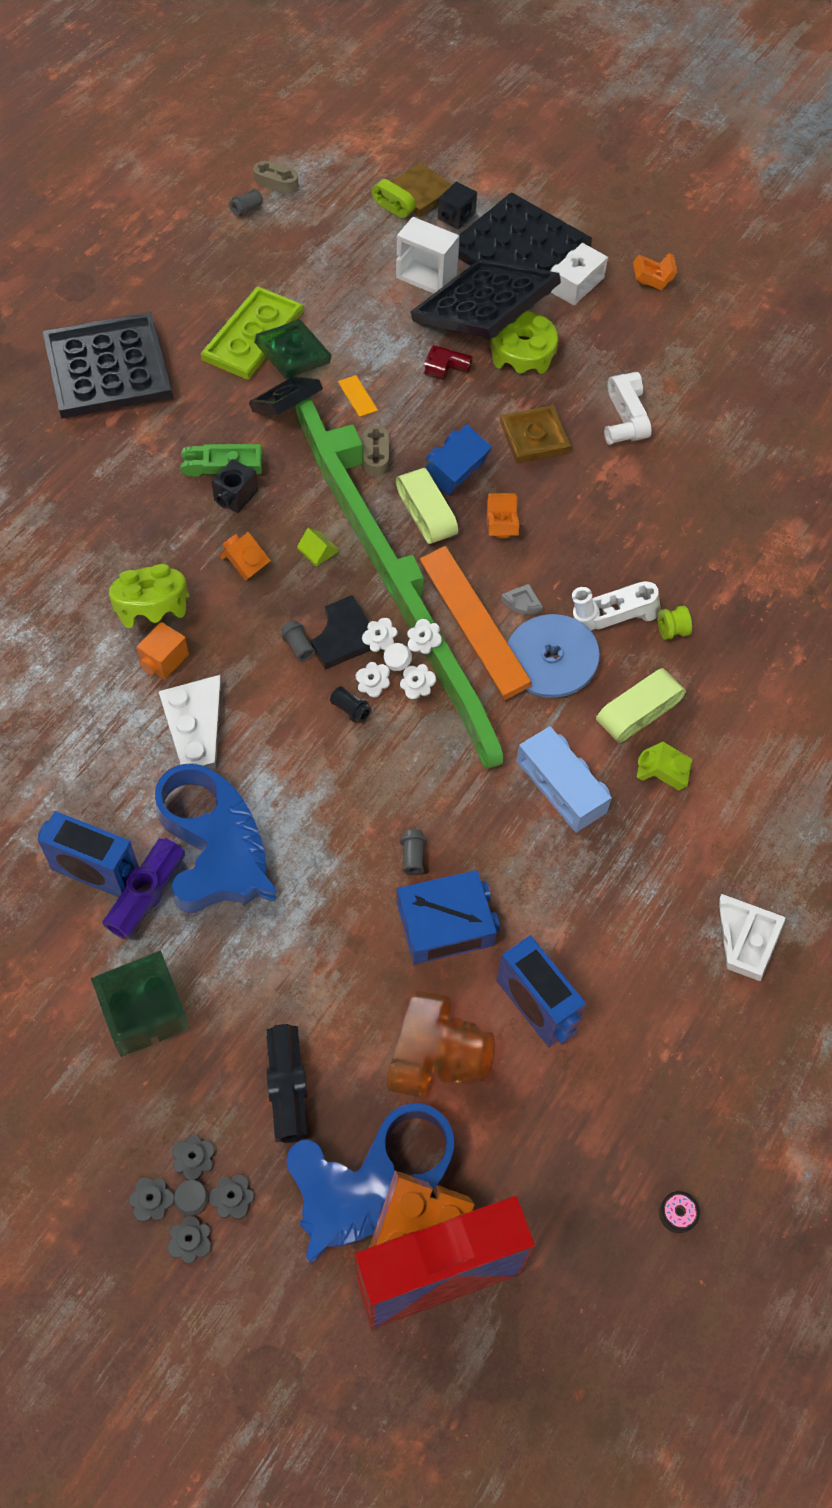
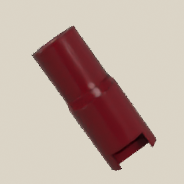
M433 345L425 359L423 374L445 379L450 368L469 372L473 357Z

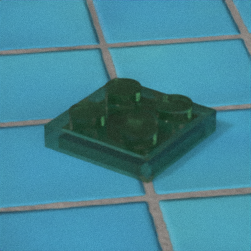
M301 319L258 333L255 336L254 343L285 379L330 364L331 353Z

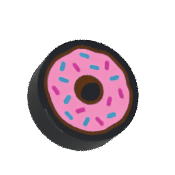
M682 1191L672 1192L660 1204V1220L671 1232L686 1233L699 1220V1206L696 1200L688 1193Z

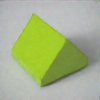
M307 528L297 546V549L316 567L339 552V548L323 533L312 528Z

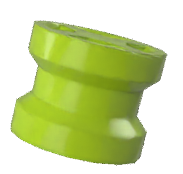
M678 606L673 611L668 609L659 610L657 616L658 628L664 640L672 639L674 635L682 637L691 635L692 620L686 606Z

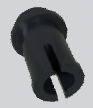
M343 686L337 687L330 697L331 704L336 705L347 713L353 722L363 723L371 713L372 709L367 700L358 699Z

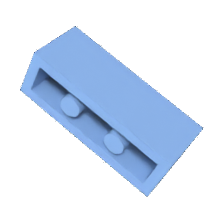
M551 726L519 745L516 762L575 833L607 813L612 799L608 788L604 783L598 782L590 773L587 763L582 758L576 757L570 750L567 740L561 734H557Z

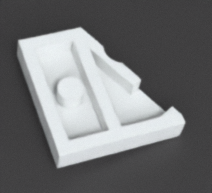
M721 894L719 908L727 969L761 982L785 924L786 917Z

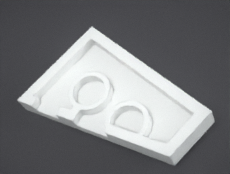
M221 675L158 691L180 765L191 763L205 766L210 770L216 769Z

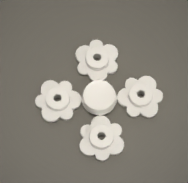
M381 618L378 622H370L368 630L362 635V640L366 645H370V649L373 652H378L380 649L385 651L384 660L386 665L381 664L377 666L376 663L370 662L366 668L360 669L356 673V679L359 682L358 690L361 693L367 692L370 697H378L382 693V689H386L390 685V681L387 678L390 674L389 669L393 671L405 669L403 672L404 679L400 681V686L405 690L406 696L414 700L420 695H429L431 692L430 687L436 682L435 674L428 671V667L424 664L419 665L417 668L408 665L412 659L411 651H421L423 654H428L432 648L440 646L442 637L438 633L440 631L439 626L436 623L430 624L426 619H420L417 621L415 628H411L408 631L410 640L407 647L401 643H394L393 638L397 636L398 631L392 627L390 619Z

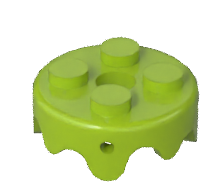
M526 311L514 323L509 324L499 332L498 336L490 339L489 347L492 351L493 363L498 369L502 368L505 363H509L519 374L529 369H536L539 374H543L549 368L554 354H557L558 332L554 324L546 317ZM521 336H526V337H529L530 339H528V340H523V339H520L519 337H521Z
M166 564L124 571L109 588L112 611L117 613L126 628H132L135 625L136 615H144L153 623L159 622L167 612H172L175 617L182 618L186 613V598L190 597L184 575Z

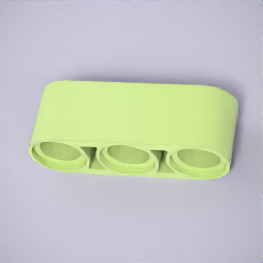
M426 468L396 477L398 493L428 544L458 534L456 518Z
M661 668L608 703L598 713L596 721L617 743H622L673 708L684 697L686 690L664 668Z

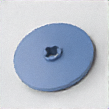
M548 614L534 617L520 625L513 632L507 643L531 680L532 687L525 691L539 697L559 698L571 695L585 687L594 677L598 668L599 646L595 636L583 623L565 615ZM550 652L553 655L558 653V658L554 659L552 656L547 658V653Z

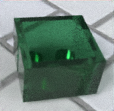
M161 950L91 978L114 1045L121 1057L152 1045L151 1037L157 1035L160 1042L190 1029Z

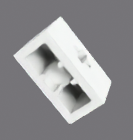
M584 243L580 244L574 251L571 250L561 263L554 265L551 269L553 272L560 273L561 283L551 293L572 305H576L604 279L608 257Z

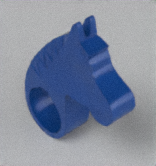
M181 764L166 771L159 779L155 788L158 819L169 833L202 851L196 859L195 867L179 873L172 882L173 900L176 906L181 911L195 913L214 903L225 900L241 902L243 905L250 902L256 896L269 901H275L276 889L266 877V859L261 836L247 804L237 790L221 775L199 764ZM188 784L199 785L208 789L216 799V807L210 814L205 813L196 818L178 817L172 814L165 807L164 803L167 796L174 789Z
M418 1103L403 1105L395 1109L383 1121L361 1169L357 1172H353L337 1162H327L321 1148L313 1141L301 1140L290 1148L287 1156V1168L300 1188L304 1199L303 1219L299 1224L311 1237L306 1254V1259L309 1263L318 1259L329 1247L348 1246L373 1237L395 1172V1166L386 1153L387 1139L391 1131L399 1123L408 1119L418 1118L431 1122L441 1131L445 1140L446 1151L440 1163L426 1173L411 1175L430 1184L433 1189L432 1197L435 1185H441L453 1158L454 1135L444 1115L431 1106Z

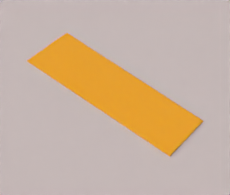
M357 375L338 381L359 417L378 411Z

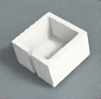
M412 217L397 235L396 255L399 257L396 259V278L431 293L437 292L457 276L460 235Z

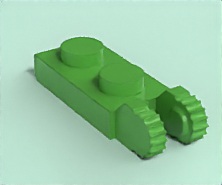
M204 444V446H189L182 450L181 457L184 459V462L181 463L180 471L186 476H200L203 473L219 474L234 459L255 470L257 474H262V445Z

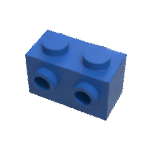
M468 424L459 432L456 429L453 430L445 439V445L440 449L435 447L425 459L428 462L426 469L433 481L448 496L487 460L492 446Z

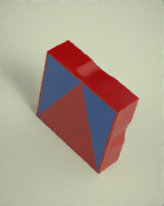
M517 1195L440 1224L356 1252V1283L371 1330L520 1276L535 1247V1243Z

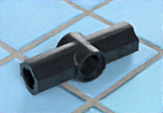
M289 1024L275 1025L267 1029L266 1036L267 1053L269 1056L267 1085L269 1102H272L275 1142L295 1143L307 1139L308 1132L304 1098H307L304 1064H301L298 1026Z

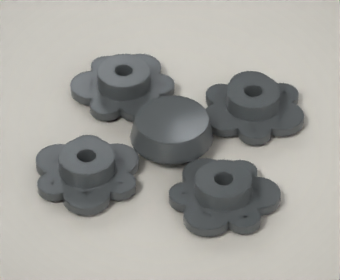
M195 1135L190 1136L187 1142L181 1141L176 1143L172 1149V1154L176 1159L173 1162V1168L178 1173L183 1172L184 1177L187 1179V1181H184L177 1187L174 1195L170 1190L166 1189V1183L163 1179H156L153 1182L149 1178H141L135 1185L136 1192L129 1196V1204L135 1207L134 1216L140 1222H146L151 1217L155 1220L162 1219L165 1215L164 1209L171 1207L173 1203L180 1213L188 1215L182 1220L181 1225H174L170 1229L169 1233L172 1239L167 1246L168 1253L172 1257H182V1260L187 1264L194 1262L196 1256L204 1257L208 1255L211 1250V1243L208 1239L210 1228L206 1224L200 1225L199 1220L193 1216L200 1213L206 1207L208 1199L212 1206L217 1207L219 1217L226 1218L231 1215L235 1219H241L247 1214V1204L251 1203L254 1199L253 1192L248 1189V1180L243 1175H236L231 1180L228 1177H221L218 1181V1187L211 1190L208 1195L207 1188L196 1180L200 1178L202 1171L208 1172L212 1169L213 1163L210 1158L214 1155L215 1150L211 1142L200 1141V1138ZM192 1154L196 1155L194 1159H190ZM229 1194H235L234 1198L229 1199ZM154 1196L152 1201H147L148 1197ZM191 1236L192 1240L190 1242H186V1238Z

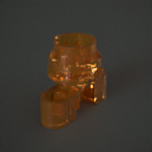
M416 991L411 998L387 1077L388 1090L423 1098L428 1090L434 1068L437 1069L438 1077L442 1082L450 1083L453 1081L458 1084H464L472 1079L485 1081L491 1071L494 1059V1034L482 1031L474 1022H463L458 1017L449 1019L451 1001L448 996Z

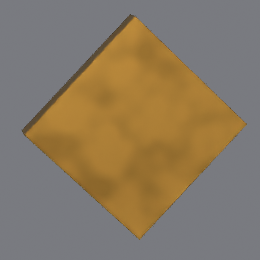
M418 163L391 180L392 183L412 195L416 203L413 213L418 217L436 207L439 197L452 186L451 183L422 163Z
M554 405L500 415V424L516 463L570 453L571 444Z

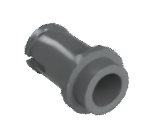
M254 188L242 196H234L229 204L230 209L234 215L244 216L248 210L261 205L263 197L260 191Z
M297 621L286 623L281 629L283 641L289 643L299 662L307 661L313 657L315 650L304 634L305 628L303 624Z
M406 830L403 833V837L400 838V844L403 846L402 871L408 875H419L425 871L424 846L427 844V839L420 830Z

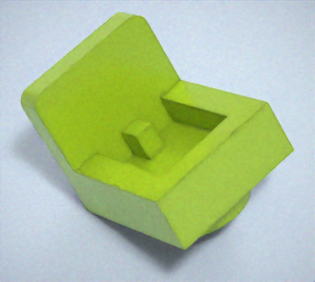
M665 742L645 749L638 759V779L644 781L655 776L678 791L688 786L692 764L690 757Z

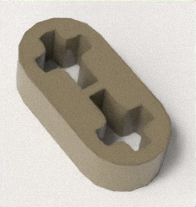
M270 161L257 162L253 167L254 181L260 186L286 194L295 192L299 187L298 173L294 169Z
M370 426L363 434V468L371 476H382L389 468V434L381 426ZM373 439H379V445H373ZM373 457H379V463H373Z

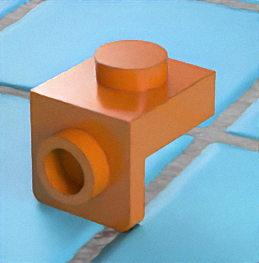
M670 253L660 263L642 255H638L633 261L636 280L643 285H649L661 291L668 282L674 279L677 273L674 255Z
M488 494L486 521L489 536L497 538L519 536L517 494Z
M249 532L241 538L237 534L233 535L222 544L225 550L218 555L222 560L227 557L245 581L271 561Z

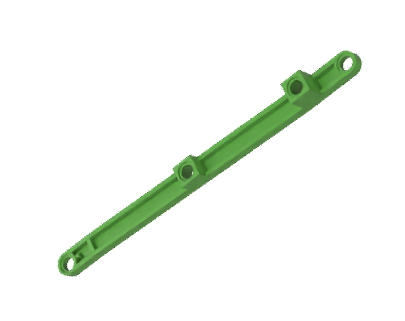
M309 397L295 405L297 417L321 474L410 629L415 628L417 621L420 619H426L430 624L434 623L420 599L423 596L424 577L414 556L409 555L397 559L345 470L363 465V445L354 425L326 431L312 399ZM441 635L442 643L440 646L432 648L431 652L425 654L462 719L483 767L490 769L502 765V749L485 710Z

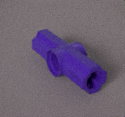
M159 838L141 866L129 873L126 879L127 886L103 920V926L114 935L130 940L148 911L157 906L161 901L162 890L185 857V851L175 842L167 838ZM143 885H152V887L145 892L137 891Z

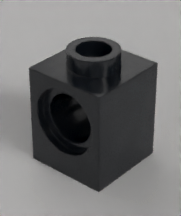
M456 181L439 197L438 219L459 229L476 213L477 192Z
M234 459L211 481L214 501L221 507L229 508L236 513H239L258 492L256 471Z

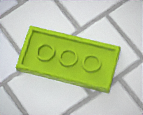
M257 286L201 352V360L249 380L304 312L303 304Z

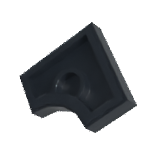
M353 595L325 606V613L328 619L327 626L319 636L311 640V646L326 670L366 653L371 649L370 645H366L362 640V635L368 630L370 622Z

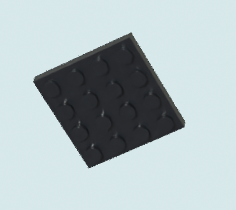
M511 192L459 234L458 259L470 266L481 258L551 271L554 265L561 263L571 250L574 251L580 244L584 243L591 247L592 237Z
M480 258L410 311L412 320L427 326H435L445 330L483 337L484 339H492L498 336L499 332L509 324L514 323L524 312L533 308L534 304L544 296L549 295L561 283L560 273Z
M151 312L42 331L61 419L173 398L172 388Z

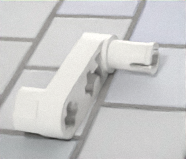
M639 372L610 377L608 379V392L623 423L605 427L604 436L607 444L611 445L629 439L637 441L649 438L652 432L651 423L638 398L643 393L641 375Z
M647 581L639 582L592 598L591 590L587 587H579L572 593L575 605L573 610L574 619L583 623L590 631L599 630L634 617L645 621H652L657 618L658 612L661 610L658 588L652 582ZM617 604L620 609L614 610L612 605ZM600 608L603 610V616H600Z

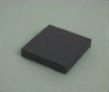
M290 377L250 400L249 405L252 412L279 415L321 391L323 387L319 379Z

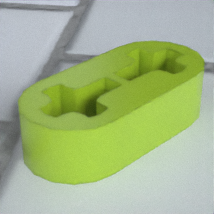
M382 179L372 187L371 192L376 203L396 216L406 218L415 210L416 203L412 195L391 181Z

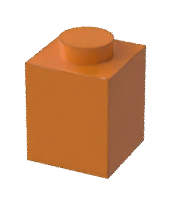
M160 622L136 647L140 660L139 664L142 669L150 675L155 673L164 680L189 655L186 637L163 622Z

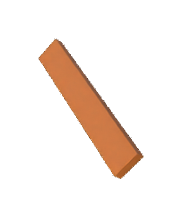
M444 546L420 558V565L503 700L505 701L532 687L530 678L447 547Z

